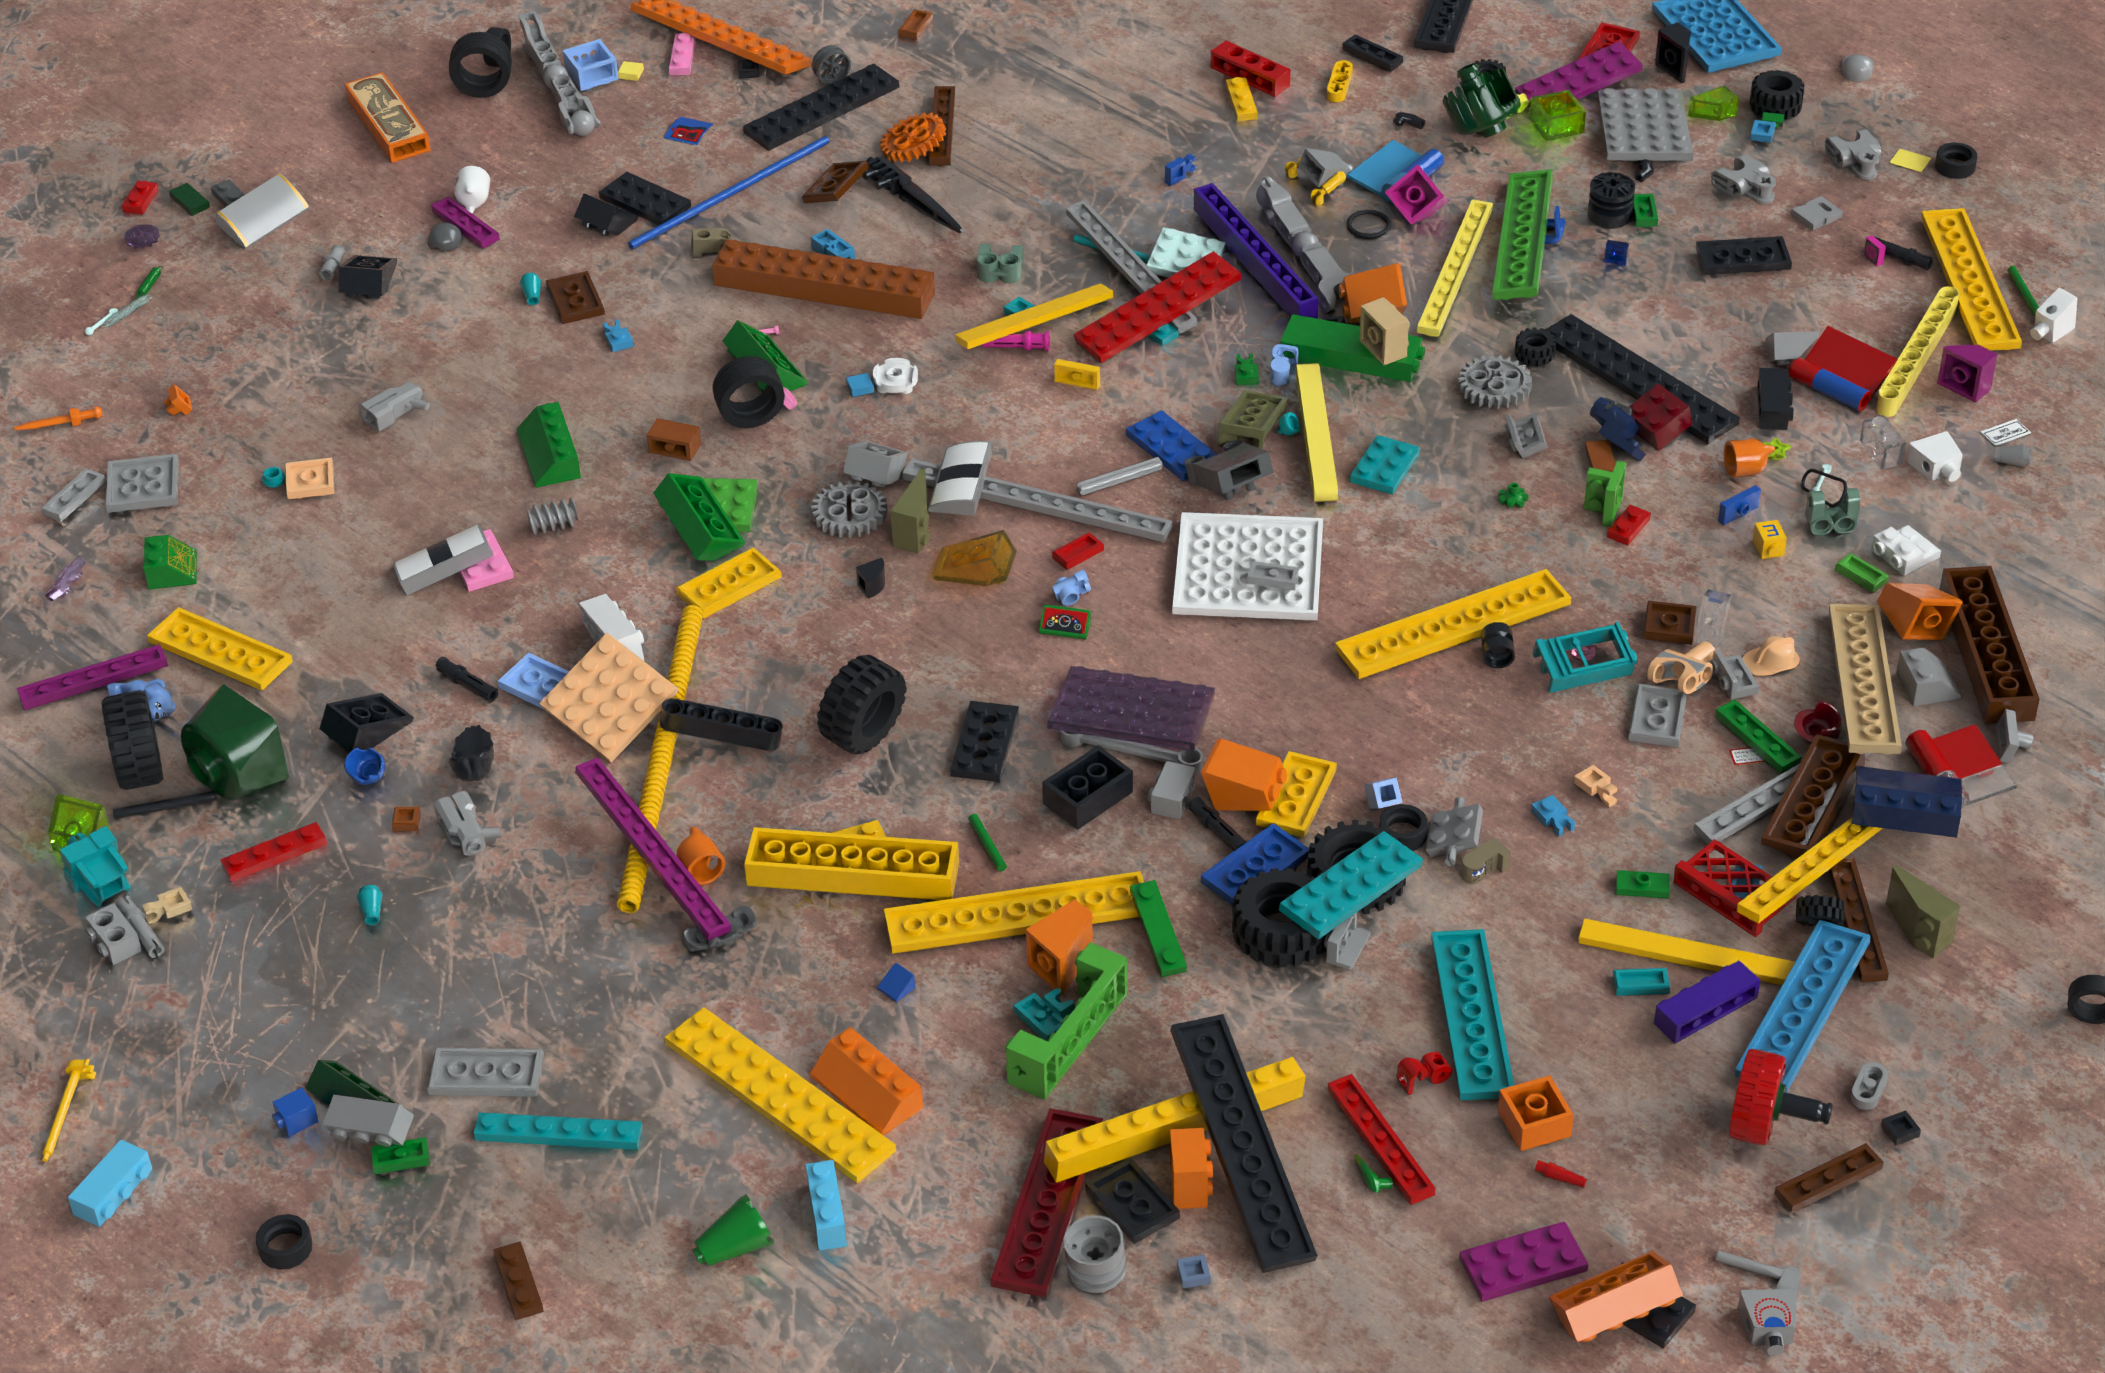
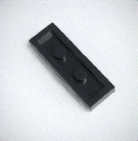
M1356 34L1342 43V50L1389 72L1403 63L1402 55Z

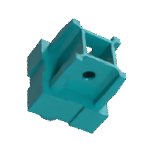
M107 826L96 830L87 837L83 833H77L76 836L80 841L73 835L68 840L67 846L60 849L61 860L65 866L63 868L65 880L75 893L82 890L96 908L102 906L101 903L115 894L123 890L126 892L131 890V886L124 877L128 867L118 853L117 839Z

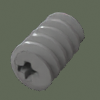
M573 497L569 498L568 505L564 499H561L559 507L552 501L550 509L545 503H542L541 511L536 505H533L532 512L530 513L526 507L529 525L534 535H537L538 528H541L543 533H546L547 526L556 531V524H559L563 530L565 529L566 522L572 528L574 527L575 520L578 521Z

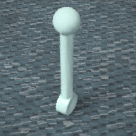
M110 309L108 315L92 327H87L85 334L88 336L92 335L94 330L105 323V319H110V316L118 312V309Z
M1824 464L1822 472L1830 473L1831 465ZM1820 476L1816 486L1811 491H1820L1819 488L1825 476Z

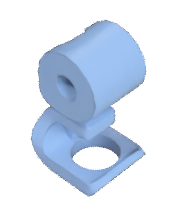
M1278 344L1273 347L1270 381L1274 385L1283 386L1289 383L1290 364H1298V348L1296 346ZM1291 351L1295 357L1287 358L1283 352Z

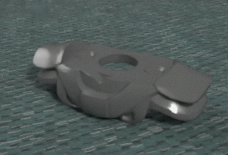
M742 906L732 911L730 915L725 916L731 924V932L709 941L697 926L689 927L684 931V945L689 951L730 946L734 941L757 926L755 914L749 906Z

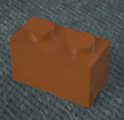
M657 418L647 433L648 452L691 461L701 446L700 427Z

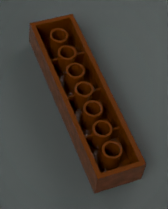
M1992 566L1944 568L1939 590L1959 598L1963 602L1951 626L1985 724L1998 723L2005 709L2016 712L2017 722L2035 721L2040 699Z

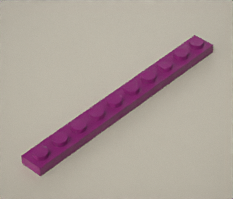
M595 758L577 765L576 775L705 938L709 941L731 932V924L600 759Z

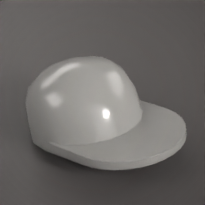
M1848 55L1843 59L1841 73L1846 79L1851 81H1866L1873 75L1874 61L1865 55Z

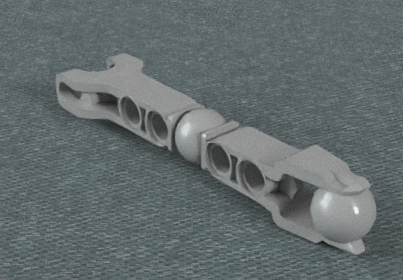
M535 11L520 14V25L525 38L522 40L523 50L528 58H532L543 77L545 85L551 88V92L554 94L555 101L559 106L560 122L571 135L573 133L578 136L589 135L594 128H600L601 122L596 117L589 98L581 96L569 77L568 71L561 66V62L558 60V56L545 33L539 15ZM526 20H533L534 24L528 25Z
M1269 176L1263 177L1262 184L1257 189L1256 198L1257 202L1264 209L1269 225H1273L1285 242L1293 249L1296 256L1300 257L1305 270L1318 286L1319 306L1325 313L1335 311V302L1337 299H1340L1339 285L1344 276L1352 275V273L1342 271L1327 249L1311 233L1307 222L1292 202L1291 195Z

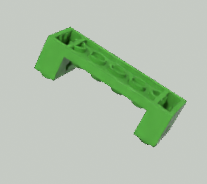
M1091 942L1084 950L1079 951L1075 959V965H1077L1075 982L1077 983V995L1081 998L1077 1001L1072 1013L1064 1017L1061 1027L1057 1032H1053L1050 1035L1048 1041L1023 1030H1020L1014 1038L1008 1040L1005 1046L1007 1058L1005 1070L1007 1071L1008 1084L1046 1100L1127 996V957Z

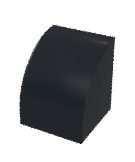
M882 557L856 567L857 585L867 598L876 596L884 589L885 569Z

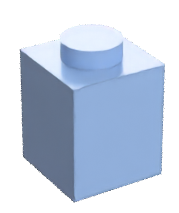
M1387 778L1364 784L1370 809H1379L1402 803L1397 778Z

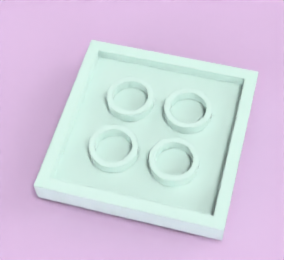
M1163 227L1147 266L1154 274L1169 278L1213 251L1222 257L1226 242Z

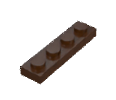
M1865 1143L1776 1186L1774 1194L1793 1213L1881 1170L1884 1162Z

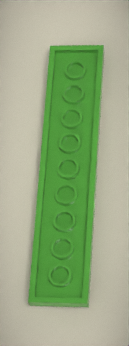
M1552 169L1509 174L1492 292L1494 300L1538 296L1553 182Z

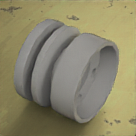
M1094 1215L1078 1219L1068 1227L1064 1236V1250L1067 1272L1071 1282L1080 1290L1090 1293H1101L1115 1288L1123 1280L1127 1271L1123 1232L1118 1224L1110 1218Z

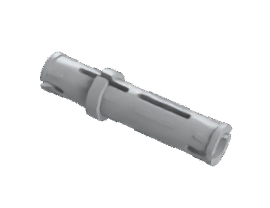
M125 896L128 904L123 897L118 899L116 907L137 932L138 938L148 952V955L151 958H155L153 950L158 957L162 955L165 948L146 922L144 912L136 907L130 896Z

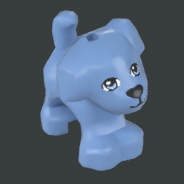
M138 679L127 683H111L107 685L109 696L137 690L144 691L153 722L158 721L162 717H168L176 709L171 694L165 689V682L161 679H153L148 682Z

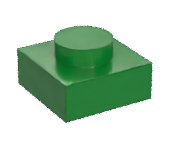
M1763 112L1762 121L1776 122L1775 129H1778L1779 126L1783 127L1784 115Z

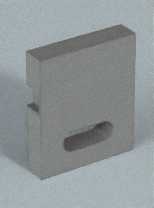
M1820 196L1806 202L1803 206L1799 205L1793 208L1791 215L1813 231L1842 218L1843 211Z

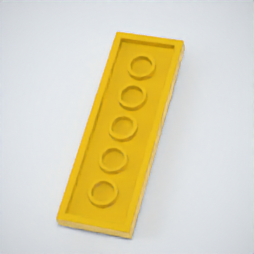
M180 607L174 610L147 635L148 642L153 645L160 644L161 648L261 691L293 662L292 655Z

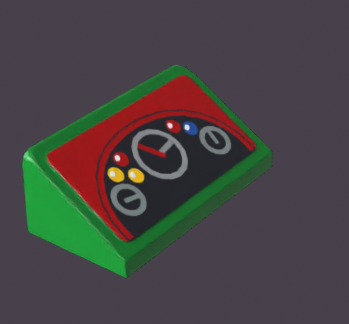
M1044 605L1039 633L1087 639L1091 626V611Z

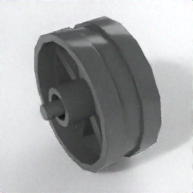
M828 45L821 48L814 55L811 63L812 71L821 82L830 85L848 75L851 68V60L840 47Z

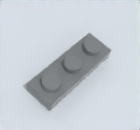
M86 468L41 508L43 515L62 522L106 483L105 476Z

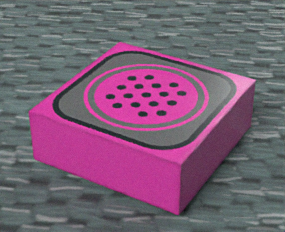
M1871 235L1866 237L1863 255L1876 266L1882 265L1886 246Z

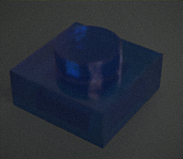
M1607 240L1604 262L1626 266L1629 243Z

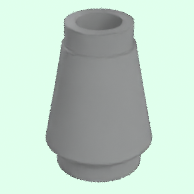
M2025 444L1996 449V462L2019 467L2030 465L2031 447H2026Z

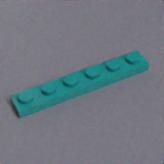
M479 1112L473 1134L475 1141L638 1150L643 1127L641 1121Z

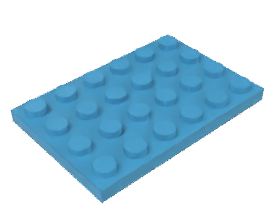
M1660 0L1652 2L1653 12L1666 26L1678 22L1691 31L1689 52L1708 73L1781 55L1782 48L1738 0Z

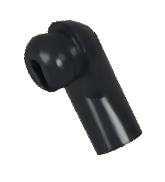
M1398 112L1393 119V123L1399 127L1403 126L1404 122L1418 129H1422L1425 126V120L1414 114Z
M1647 159L1637 161V164L1641 165L1639 166L1641 170L1635 174V179L1643 182L1654 173L1653 162Z

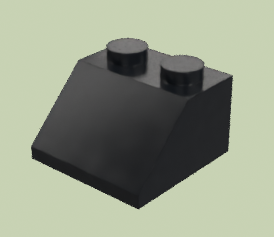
M1676 22L1658 30L1655 65L1682 84L1685 82L1691 31Z
M583 193L574 215L575 218L582 220L581 225L590 229L593 226H597V232L609 236L610 232L616 235L621 234L635 223L639 217Z

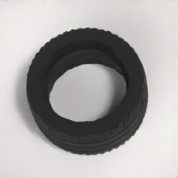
M471 32L467 35L465 34L456 41L451 50L449 74L456 88L472 97L486 98L496 95L505 88L510 78L512 66L510 50L504 41L491 33ZM471 54H483L494 59L500 66V69L491 75L479 76L466 70L460 61Z
M744 356L734 359L724 365L714 378L712 389L715 402L723 418L733 426L754 428L763 425L773 419L784 404L785 394L779 375L772 364L763 358ZM752 382H764L767 384L762 394L753 400L746 402H733L730 400L731 395L736 389L744 384Z

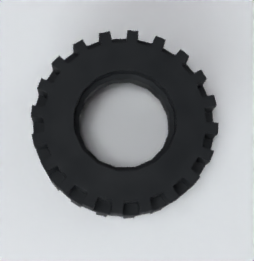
M1352 820V825H1345L1343 821L1337 822V828L1335 829L1327 826L1324 828V836L1317 833L1314 843H1310L1307 866L1308 877L1311 878L1313 876L1317 878L1381 832L1385 831L1387 833V827L1382 825L1379 829L1374 828L1371 821H1367L1366 825H1359L1358 820ZM1396 833L1390 834V836L1398 840ZM1406 878L1362 908L1363 914H1370V908L1374 907L1378 911L1384 910L1385 902L1390 905L1394 904L1396 895L1401 896L1403 893Z

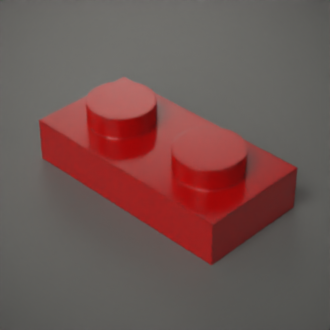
M137 181L122 204L123 212L143 214L158 192V184L148 181Z
M1629 505L1608 529L1607 538L1628 546L1649 522L1651 512Z

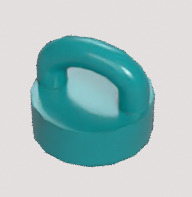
M1287 412L1280 416L1279 427L1276 430L1277 433H1284L1287 436L1298 433L1300 431L1298 417L1292 412Z

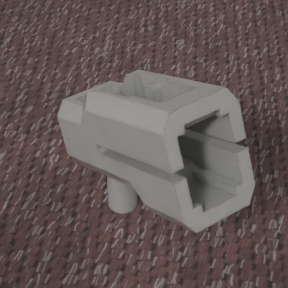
M409 381L399 387H390L360 403L359 410L362 420L375 431L380 432L394 424L396 418L414 408L427 411L430 403L421 399L423 396L421 388Z
M465 791L451 795L458 809H455L449 796L438 799L434 803L436 817L450 843L459 846L464 855L470 856L483 851L486 848L484 838L501 836L500 827L483 828L481 825H478L474 804Z

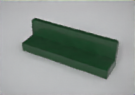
M318 1060L306 1085L307 1091L330 1105L333 1095L397 1103L338 1062L332 1060Z

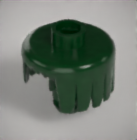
M1472 63L1457 71V78H1461L1462 81L1459 83L1461 87L1455 88L1456 96L1450 91L1448 92V97L1445 95L1442 101L1458 134L1470 135L1481 131L1483 137L1486 138L1503 131L1507 127L1504 120L1518 111L1521 102L1504 69L1491 70V76L1488 71L1484 73L1478 72L1479 66Z

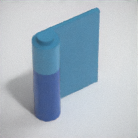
M1392 140L1348 173L1347 178L1392 202L1385 191L1417 164L1428 176H1431L1445 162L1442 153L1437 149H1430L1424 155H1420Z

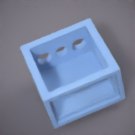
M601 39L562 50L565 69L581 91L619 80L616 58ZM592 50H596L595 54L590 55Z

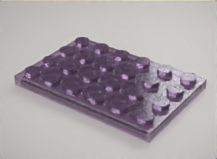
M1071 666L1047 720V729L1194 751L1213 702L1215 688L1201 684L1193 685L1180 681L1160 680L1155 677L1147 678L1128 673L1121 674L1108 670H1094L1082 666Z

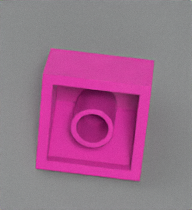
M1418 164L1385 191L1386 195L1411 225L1432 216L1449 202Z

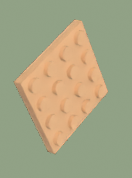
M606 633L539 704L544 710L612 763L661 711L662 703L666 699L673 698L679 690L637 655Z

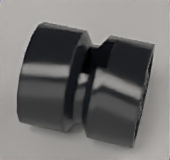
M1493 622L1486 625L1481 631L1482 652L1485 664L1492 668L1509 666L1515 659L1511 627L1502 622Z

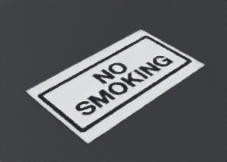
M2017 419L1980 431L1995 446L2031 434Z

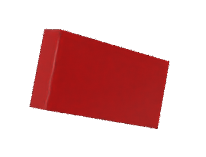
M1088 532L1053 551L1052 558L1068 570L1104 551V544Z

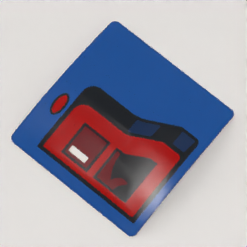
M679 117L668 129L664 138L698 145L705 132L714 124Z

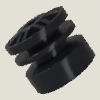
M1616 172L1596 175L1590 183V199L1587 213L1589 220L1603 228L1613 229L1627 225L1632 220L1636 186L1634 181L1627 175Z

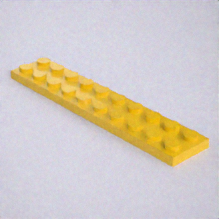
M1965 208L1922 211V223L1948 285L1959 291L1957 306L1973 345H1980L1990 351L2021 349L2022 340Z
M1544 569L1335 642V650L1355 676L1361 679L1480 637L1482 629L1490 623L1502 622L1511 626L1571 605V596L1551 573Z
M1141 871L886 908L884 909V916L892 954L1026 934L1027 928L1074 899L1090 909L1093 915L1092 924L1137 918L1139 915L1130 893V885L1143 883L1144 880Z
M701 1008L665 1036V1044L822 1159L825 1161L834 1160L835 1168L858 1184L896 1152L895 1143L706 1008Z

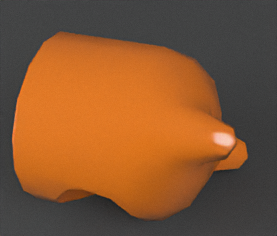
M1754 438L1727 441L1723 452L1727 474L1731 478H1739L1761 473L1766 468L1768 457L1775 451V447L1764 445L1761 441Z
M696 827L690 828V835L677 848L676 856L700 886L715 881L725 869V858L714 841ZM712 855L718 857V865L714 869L709 868Z

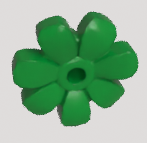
M1511 483L1507 486V490L1501 489L1499 491V502L1502 505L1506 504L1508 507L1516 505L1518 508H1522L1525 505V501H1528V494L1525 493V489L1519 488L1517 483Z

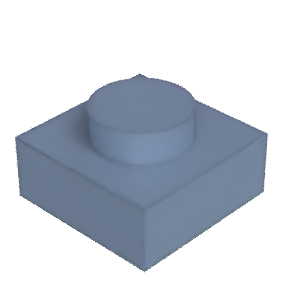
M1205 1255L1177 1259V1269L1182 1288L1211 1284V1276Z

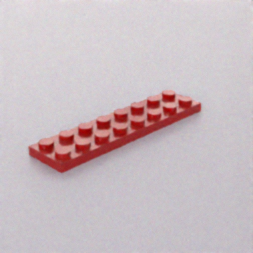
M1213 251L1076 332L1074 339L1099 362L1103 363L1153 333L1157 328L1173 321L1241 280V273Z

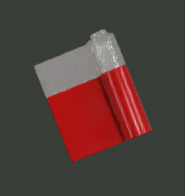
M1976 724L1933 739L1927 731L1917 730L1906 739V747L1924 774L1961 779L1962 808L2017 788L2016 783Z

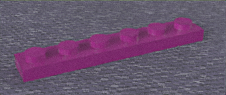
M159 644L16 689L24 710L144 673L156 671L167 667L168 664Z

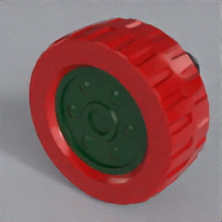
M1749 1049L1736 1090L1729 1136L1736 1140L1764 1146L1769 1142L1774 1121L1779 1120L1780 1114L1812 1122H1823V1124L1827 1125L1830 1121L1833 1105L1829 1102L1826 1104L1821 1100L1785 1092L1786 1084H1783L1786 1058L1768 1051Z

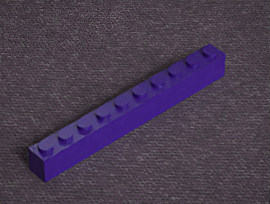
M1213 183L1195 188L1194 211L1221 241L1226 242L1225 245L1284 311L1290 317L1293 314L1318 319L1319 298Z

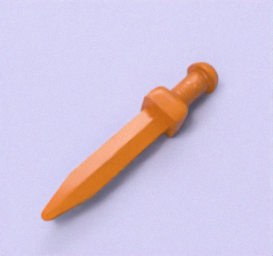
M94 406L95 409L79 411L78 408L69 409L70 414L30 421L14 427V430L36 429L72 422V426H78L81 424V420L96 417L100 419L103 412L98 406Z

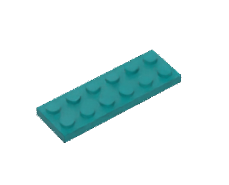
M1383 831L1282 901L1279 911L1319 940L1422 867L1423 858Z

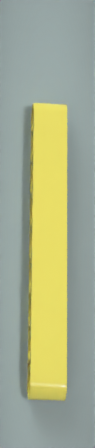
M1943 287L1937 293L1899 356L1898 361L1879 389L1876 412L1879 415L1891 417L1897 413L1956 314L1959 291L1956 288Z
M1319 363L1296 364V384L1313 501H1337V478Z

